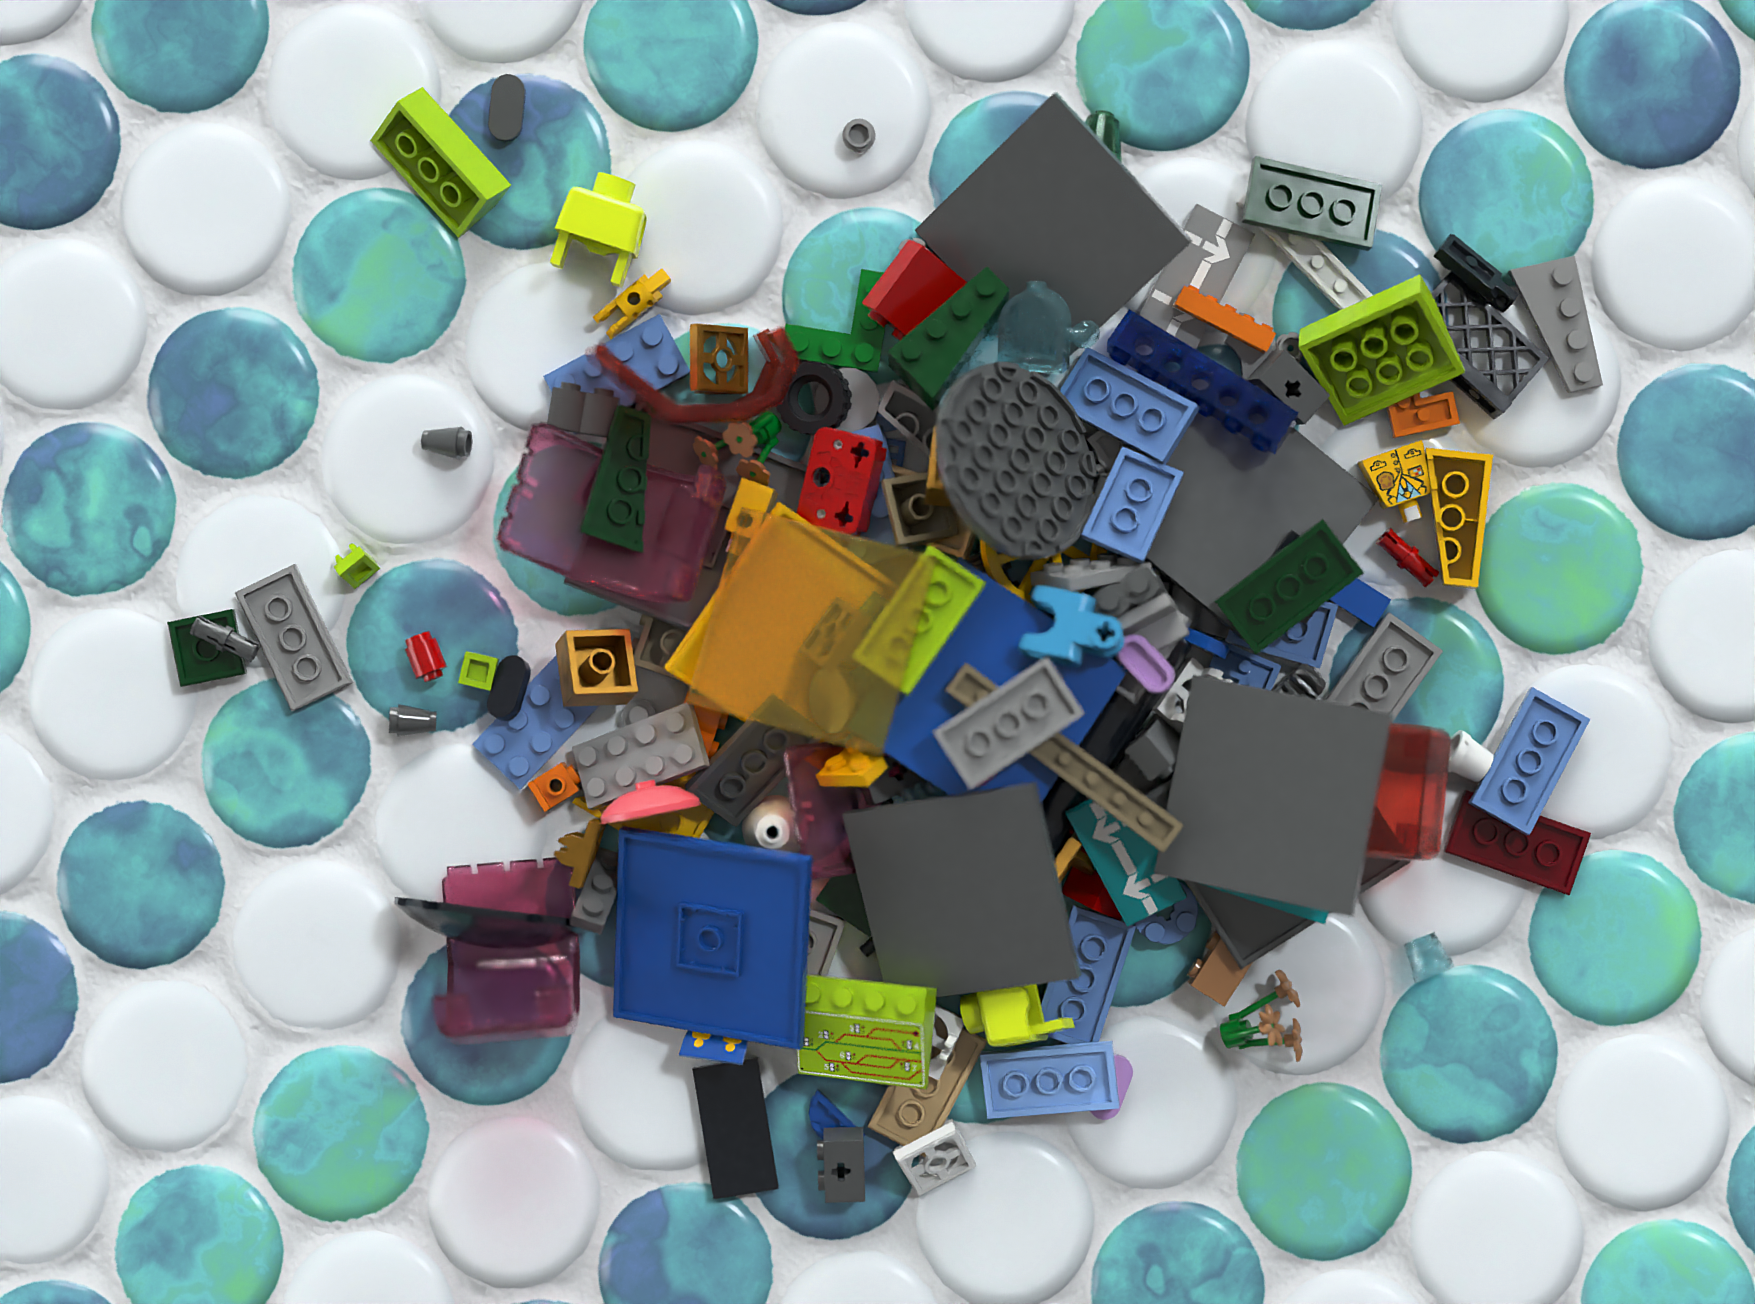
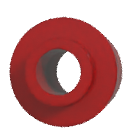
M430 631L420 633L405 640L407 646L405 652L416 679L423 678L426 683L443 676L442 670L447 668L438 642L436 638H432Z

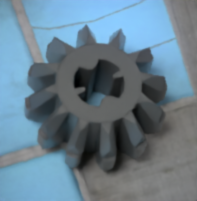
M1302 664L1286 676L1274 691L1297 696L1304 693L1308 698L1316 699L1325 689L1326 682L1319 672L1308 664Z

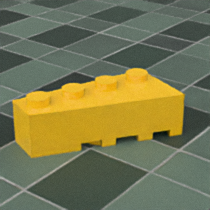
M1425 448L1442 586L1476 589L1479 582L1493 455Z

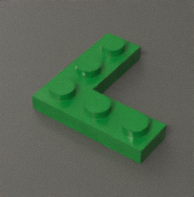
M861 269L851 334L785 323L780 357L822 362L837 367L856 368L862 371L878 373L886 325L882 327L868 316L871 310L864 306L862 302L884 272Z

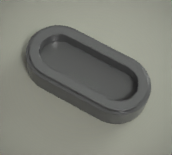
M512 74L499 76L494 81L491 90L488 126L493 136L504 142L516 139L523 127L526 89L523 82Z

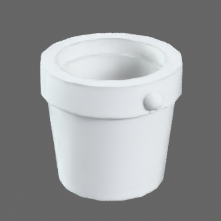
M1459 730L1450 738L1443 749L1439 759V767L1447 772H1454L1469 780L1479 782L1489 771L1494 756L1473 740L1471 735Z

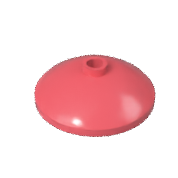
M655 780L635 783L636 790L616 798L604 810L600 820L601 824L643 817L700 805V800L693 793L677 786H656Z

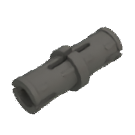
M200 615L194 621L190 631V635L210 642L216 646L217 650L221 652L226 650L249 662L254 660L260 648L259 642L234 632V628L230 626L223 627Z

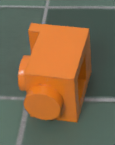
M561 762L527 784L544 812L582 790L578 784L581 782L579 773L572 764L567 767L565 762ZM553 779H558L562 783V789L558 792L551 789L550 784Z

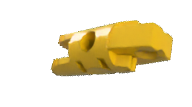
M660 269L649 279L644 274L595 314L593 319L597 323H601L619 309L624 317L610 326L606 332L609 338L613 339L663 297L660 291L671 282V278L663 269ZM634 297L640 298V302L637 305L630 304V300Z

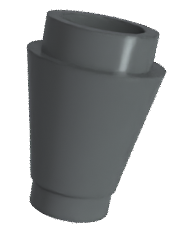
M463 427L424 430L421 436V447L423 450H429L458 460L462 457H469L472 450L471 431L464 430Z
M398 704V707H390L389 733H397V737L436 731V711Z

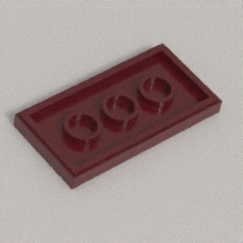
M1464 789L1443 852L1570 896L1591 833L1540 815L1530 835L1526 836L1470 805L1469 801L1474 792Z

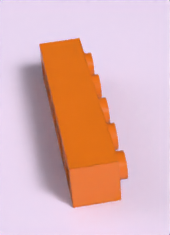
M1183 286L1173 307L1263 354L1268 351L1276 335L1272 327L1264 323L1262 325L1255 323L1253 317L1247 314L1242 316L1236 313L1237 309L1228 304L1223 306L1217 303L1218 299L1207 294L1206 297L1199 293L1200 290L1194 286Z

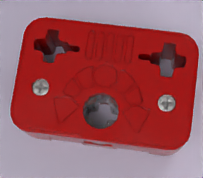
M830 427L820 428L814 436L797 507V515L816 528L843 535L860 537L861 532H867L873 504L877 496L883 463L887 454V448L882 447L883 441ZM862 449L869 451L868 457L861 456ZM824 474L830 476L829 482L825 483L823 481ZM846 514L853 516L852 523L845 521Z

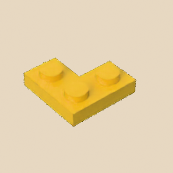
M855 737L845 744L846 748L838 755L828 759L825 763L826 766L815 776L821 787L869 786L888 767L883 756H877L882 752L881 749L867 740Z

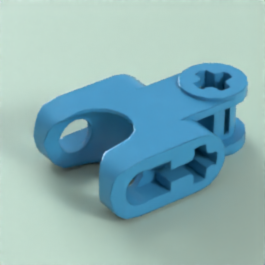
M1038 585L1033 588L1031 600L1037 609L1051 613L1056 618V622L1053 628L1044 634L1026 633L1021 637L1018 650L1025 657L1037 660L1048 657L1051 663L1078 667L1081 664L1083 653L1110 658L1122 651L1124 635L1120 622L1111 616L1093 613L1096 604L1094 598L1085 594ZM1106 632H1111L1112 637H1108L1107 641L1103 642L1101 637H1105Z

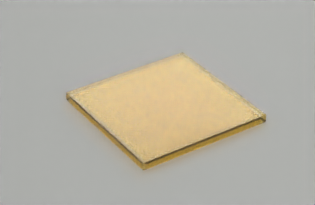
M741 507L686 702L882 756L937 558Z

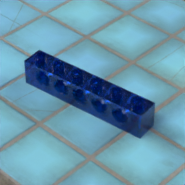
M1130 309L1107 340V352L1110 353L1109 356L1112 360L1123 366L1128 364L1138 370V374L1194 402L1200 408L1199 414L1207 418L1213 416L1222 422V426L1228 432L1234 435L1240 433L1250 439L1252 446L1259 451L1265 453L1270 451L1275 455L1297 423L1298 411ZM1147 345L1153 351L1148 355H1141L1135 349L1138 346ZM1174 362L1181 369L1177 372H1169L1163 366L1166 363ZM1197 379H1202L1209 386L1206 389L1199 390L1193 387L1191 383ZM1229 396L1234 398L1237 404L1232 407H1226L1221 404L1220 399ZM1252 414H1260L1266 421L1262 424H1253L1248 417Z

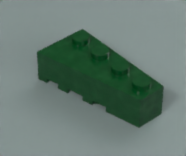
M986 266L888 351V366L932 411L936 409L944 393L952 386L963 366L971 359L977 346L987 336L1008 306L1010 289Z

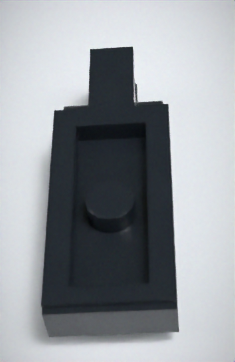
M1450 234L1434 254V257L1440 261L1444 268L1455 273L1466 282L1470 289L1478 292L1489 301L1491 306L1503 313L1519 295L1501 280L1503 274L1454 234Z

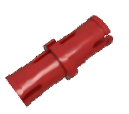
M1392 528L1387 529L1381 535L1383 538L1377 540L1376 544L1380 545L1397 561L1396 565L1400 569L1405 568L1423 587H1427L1434 581L1433 576H1438L1439 571L1434 569L1418 554L1419 549L1415 546L1410 547Z

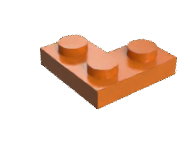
M1453 391L1420 398V393L1386 407L1393 438L1460 424Z

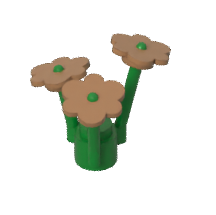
M764 411L756 419L750 420L748 423L742 422L738 424L735 421L730 422L728 429L723 432V439L715 444L697 436L695 443H693V449L699 456L701 463L714 472L718 469V450L726 445H730V451L733 454L740 453L743 457H750L754 453L753 447L756 444H765L757 460L747 461L741 459L736 467V472L750 481L768 486L771 474L766 470L763 463L772 448L779 443L776 435L781 432L782 424L775 414Z

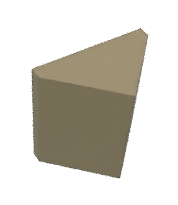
M928 472L881 480L896 546L913 548L958 534L952 507L924 504Z

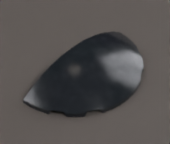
M395 897L394 899L395 905L426 928L447 938L484 948L508 950L534 948L554 944L586 931L585 929L570 925L571 918Z

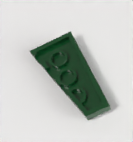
M623 405L616 407L578 533L640 554L643 553L644 548L642 537L646 514L644 504L648 480L646 470L647 459H649L651 415Z

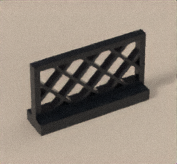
M1450 271L1431 292L1434 300L1438 296V303L1436 304L1447 330L1463 331L1465 348H1456L1465 373L1449 380L1492 419H1496L1510 407L1512 401L1550 358L1477 292L1470 289L1461 278ZM1449 283H1452L1460 291L1461 302L1445 303L1444 288ZM1461 308L1463 325L1447 326L1445 309ZM1468 308H1479L1485 314V325H1469ZM1486 330L1487 347L1471 348L1470 331ZM1493 330H1504L1509 335L1510 347H1494ZM1510 352L1512 369L1496 370L1494 353ZM1517 352H1528L1537 362L1531 369H1518ZM1472 353H1488L1489 370L1479 371L1475 368L1472 362ZM1526 374L1520 381L1519 375ZM1497 375H1512L1513 390L1508 396L1497 387Z

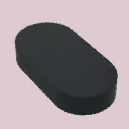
M516 655L507 656L499 663L487 700V709L492 716L500 721H509L516 717L523 703L531 669L529 664L521 657Z

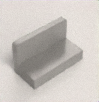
M1166 592L1117 619L1121 624L1124 637L1131 634L1141 635L1157 651L1189 635V630L1174 600Z

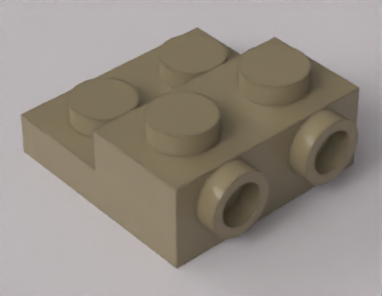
M642 614L639 625L644 626L640 639L634 637L632 641L634 664L680 680L666 671L664 667L688 631Z

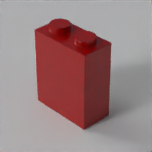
M909 239L863 300L862 304L871 310L868 316L882 327L888 324L894 329L891 335L900 341L967 284V282L926 247Z

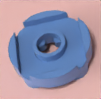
M1183 883L1181 885L1186 892L1187 898L1173 904L1174 911L1170 913L1169 919L1164 920L1163 916H1156L1155 913L1134 923L1138 931L1150 941L1161 944L1175 943L1185 938L1195 928L1198 916L1197 901L1191 890Z

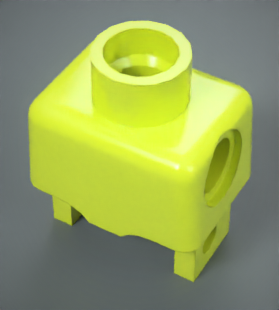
M598 172L592 191L581 187L571 188L555 226V230L559 235L550 260L552 266L563 269L572 239L583 243L589 252L602 256L614 253L619 254L610 282L613 286L623 288L632 258L638 259L647 222L643 209L630 203L636 185L623 178Z
M1036 984L980 991L963 995L960 999L961 1017L967 1031L970 1034L985 1031L987 1042L993 1047L1015 1046L1047 1040L1048 1034L1075 1028L1073 1018H1059L1045 1022Z

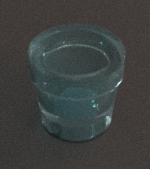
M1435 932L1404 944L1412 970L1411 975L1415 983L1455 967L1452 958H1449Z

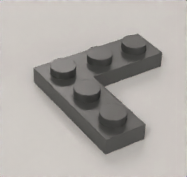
M599 847L571 916L570 925L602 935L617 896V852Z

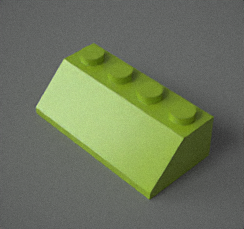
M423 87L398 100L370 140L458 238L463 236L495 207L511 187L507 179Z

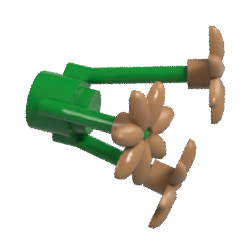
M1277 970L1275 974L1281 983L1274 988L1275 991L1245 1009L1229 1014V1021L1220 1024V1033L1228 1049L1237 1046L1241 1050L1254 1046L1272 1047L1273 1045L1282 1046L1284 1044L1285 1047H1294L1296 1062H1299L1303 1053L1300 1044L1302 1042L1300 1024L1297 1019L1293 1018L1292 1034H1284V1037H1282L1280 1033L1285 1032V1027L1282 1024H1278L1280 1012H1273V1009L1268 1004L1277 998L1283 999L1288 996L1297 1008L1300 1007L1299 996L1292 989V982L1288 980L1282 970ZM1265 1006V1012H1259L1262 1022L1258 1026L1252 1027L1249 1020L1242 1019ZM1253 1034H1268V1038L1253 1039Z

